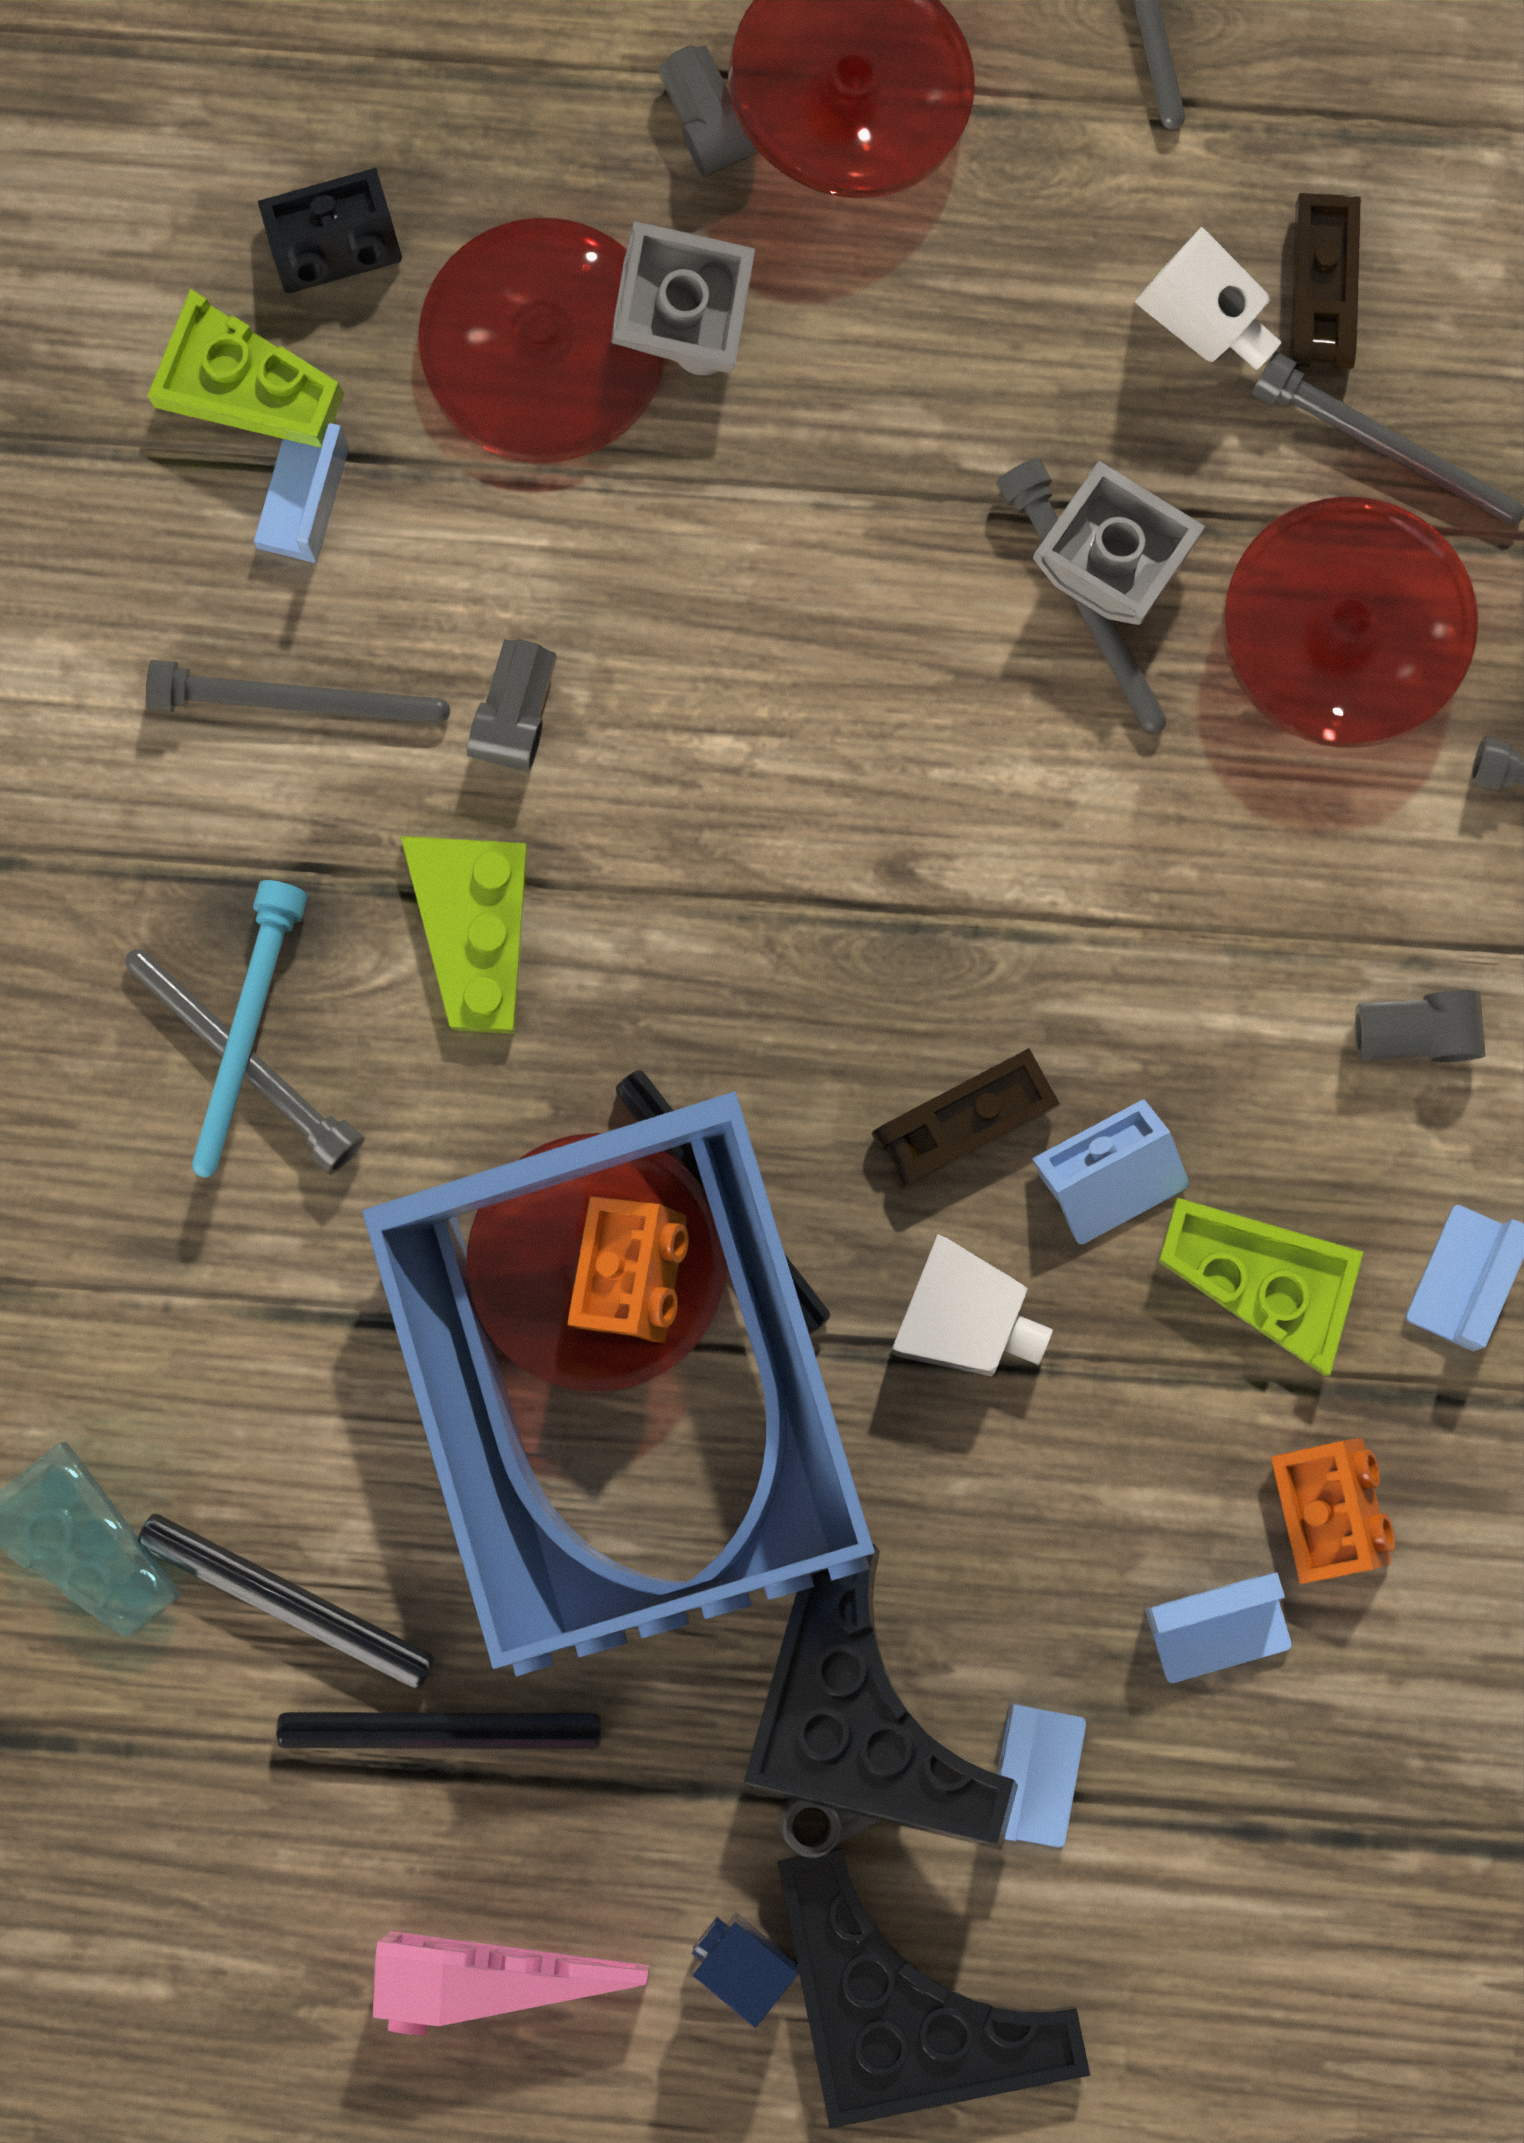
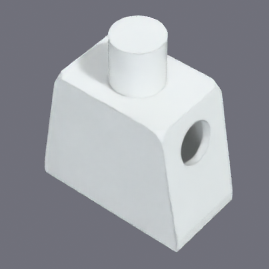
M1202 227L1172 257L1134 301L1160 324L1210 362H1214L1223 352L1231 347L1257 371L1282 343L1256 319L1257 315L1271 300L1268 293Z
M937 1235L890 1354L901 1358L992 1376L997 1369L1003 1351L1039 1365L1053 1329L1018 1315L1028 1290L1027 1287L948 1238Z

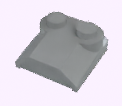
M634 221L622 268L613 319L611 343L677 361L686 371L696 375H712L719 371L732 373L736 364L755 248Z
M1098 461L1036 550L1033 559L1055 587L1109 620L1140 625L1170 581L1180 572L1185 559L1200 539L1205 526Z

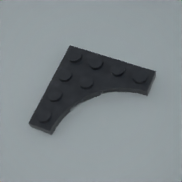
M873 1544L875 1553L866 1556L870 1568L868 1570L832 1581L828 1569L811 1574L814 1587L798 1591L795 1595L743 1783L750 1789L1002 1850L1018 1784L1014 1779L989 1772L965 1761L927 1734L909 1713L887 1674L879 1650L874 1622L873 1597L875 1573L880 1554L879 1549Z
M842 1847L832 1849L828 1854L817 1858L796 1856L777 1860L829 2129L1090 2076L1078 2012L1075 2006L1055 2009L1010 2008L978 2001L950 1990L923 1974L885 1939L869 1917L857 1895L847 1869Z

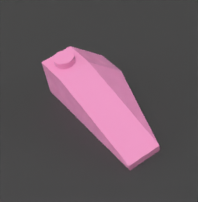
M390 1931L377 1941L373 2018L388 2019L387 2030L408 2035H427L428 2025L443 2026L647 1985L650 1965Z

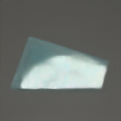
M67 1442L56 1444L0 1490V1547L8 1552L7 1556L25 1569L31 1568L60 1588L62 1595L124 1638L133 1636L183 1596L149 1550L139 1543L137 1534Z

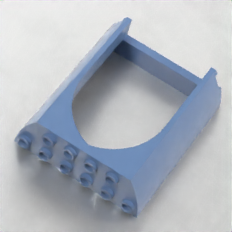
M736 1091L362 1210L493 1669L512 1664L515 1676H520L553 1666L551 1653L575 1646L578 1658L627 1644L625 1631L638 1627L641 1638L690 1625L687 1612L701 1608L704 1619L716 1617L752 1606L749 1597L750 1592L764 1588L767 1599L770 1600L814 1587L811 1574L828 1569L832 1581L870 1569L866 1556L874 1554L875 1551ZM691 1142L759 1369L766 1408V1446L757 1490L737 1532L723 1551L702 1572L690 1581H677L650 1576L608 1558L588 1544L566 1523L543 1492L530 1466L521 1440L457 1216Z

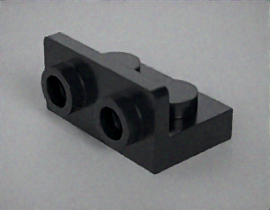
M376 168L258 201L273 259L284 292L293 293L399 263L402 260V254Z

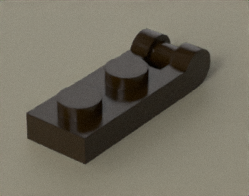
M1298 194L1295 206L1293 307L1290 359L1297 362L1295 365L1297 367H1310L1311 361L1333 362L1334 368H1354L1357 349L1361 196ZM1314 321L1335 322V337L1313 336Z
M1030 1048L885 1123L871 1134L880 1150L887 1149L897 1168L892 1174L899 1187L905 1189L947 1165L1058 1108L1060 1103ZM925 1127L936 1148L919 1156L909 1136Z

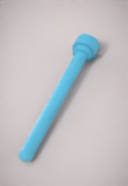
M273 880L260 881L254 900L253 909L258 912L256 922L261 926L192 1161L193 1171L196 1175L203 1178L210 1177L217 1171L285 932H291L294 923L302 921L309 895L305 891L287 883Z

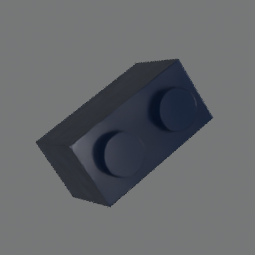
M737 1912L727 1924L717 1916L692 1947L693 1951L691 1954L698 1959L694 1965L692 1976L754 2028L759 2025L798 1975L797 1962Z

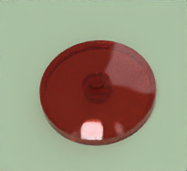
M753 0L739 24L729 59L728 81L733 107L744 132L755 148L769 163L794 181L822 193L839 197L873 198L886 196L910 188L929 177L945 162L956 147L968 123L973 107L975 75L970 50L956 20L939 0Z
M530 218L516 220L489 229L474 237L449 258L432 282L423 304L419 323V352L430 392L442 413L458 431L475 444L500 456L525 462L552 463L579 458L605 447L624 434L639 419L658 388L664 369L665 358L611 343L614 313L627 250L623 245L605 233L582 223L557 218Z
M1335 497L1310 502L1283 514L1270 523L1251 542L1240 558L1228 585L1222 613V633L1227 659L1234 677L1248 699L1265 717L1290 734L1306 741L1337 748H1362L1385 744L1402 738L1419 729L1443 709L1457 691L1472 662L1478 634V610L1472 582L1465 566L1452 546L1435 528L1410 511L1391 503L1364 497Z
M602 1133L577 1134L559 1138L531 1150L518 1160ZM663 1151L478 1209L470 1230L467 1246L466 1266L471 1298L477 1315L494 1344L516 1366L534 1378L549 1385L582 1393H607L631 1389L662 1376L678 1365L691 1353L710 1327L722 1297L726 1275V1259L706 1192L683 1165ZM590 1196L661 1204L686 1215L689 1243L687 1253L679 1263L674 1290L677 1296V1312L673 1323L668 1327L665 1342L649 1341L632 1335L579 1329L567 1325Z

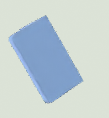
M332 423L328 424L321 448L290 440H282L254 538V544L257 549L317 564L349 451V445L342 426Z
M1145 1099L1032 1158L1040 1178L1059 1202L1071 1233L1079 1244L1091 1241L1186 1190L1190 1185L1171 1132Z
M1456 1205L1452 1207L1406 1311V1321L1473 1352L1486 1347L1524 1259V1223L1512 1218L1501 1224L1464 1206Z
M1267 1573L1146 1608L1145 1611L1166 1680L1170 1683H1176L1289 1650L1292 1643L1279 1603V1599L1285 1598L1278 1573Z
M1009 1703L997 1774L1014 1779L1018 1784L1005 1835L1006 1840L1016 1841L1017 1839L1058 1848L1064 1846L1086 1728L1084 1718Z

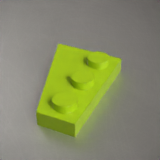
M190 288L147 397L154 408L321 448L329 423H334L344 397V392L336 380L284 347H276L254 333L248 324L233 315L231 317L227 316L210 305L207 298Z
M401 836L451 1030L515 1034L528 855L527 844Z
M1176 1198L1158 1262L1325 1377L1330 1376L1364 1252Z

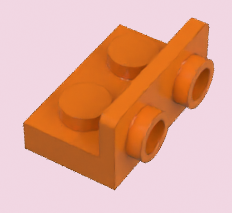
M590 1196L567 1325L579 1329L632 1335L649 1341L665 1342L668 1327L673 1323L677 1312V1296L674 1290L679 1263L684 1259L689 1243L686 1215L661 1204Z
M1362 1438L1343 1440L1271 1456L1300 1584L1391 1565L1390 1552L1395 1549L1394 1530L1387 1514L1380 1513L1375 1488L1380 1485L1379 1466L1372 1450L1365 1449Z

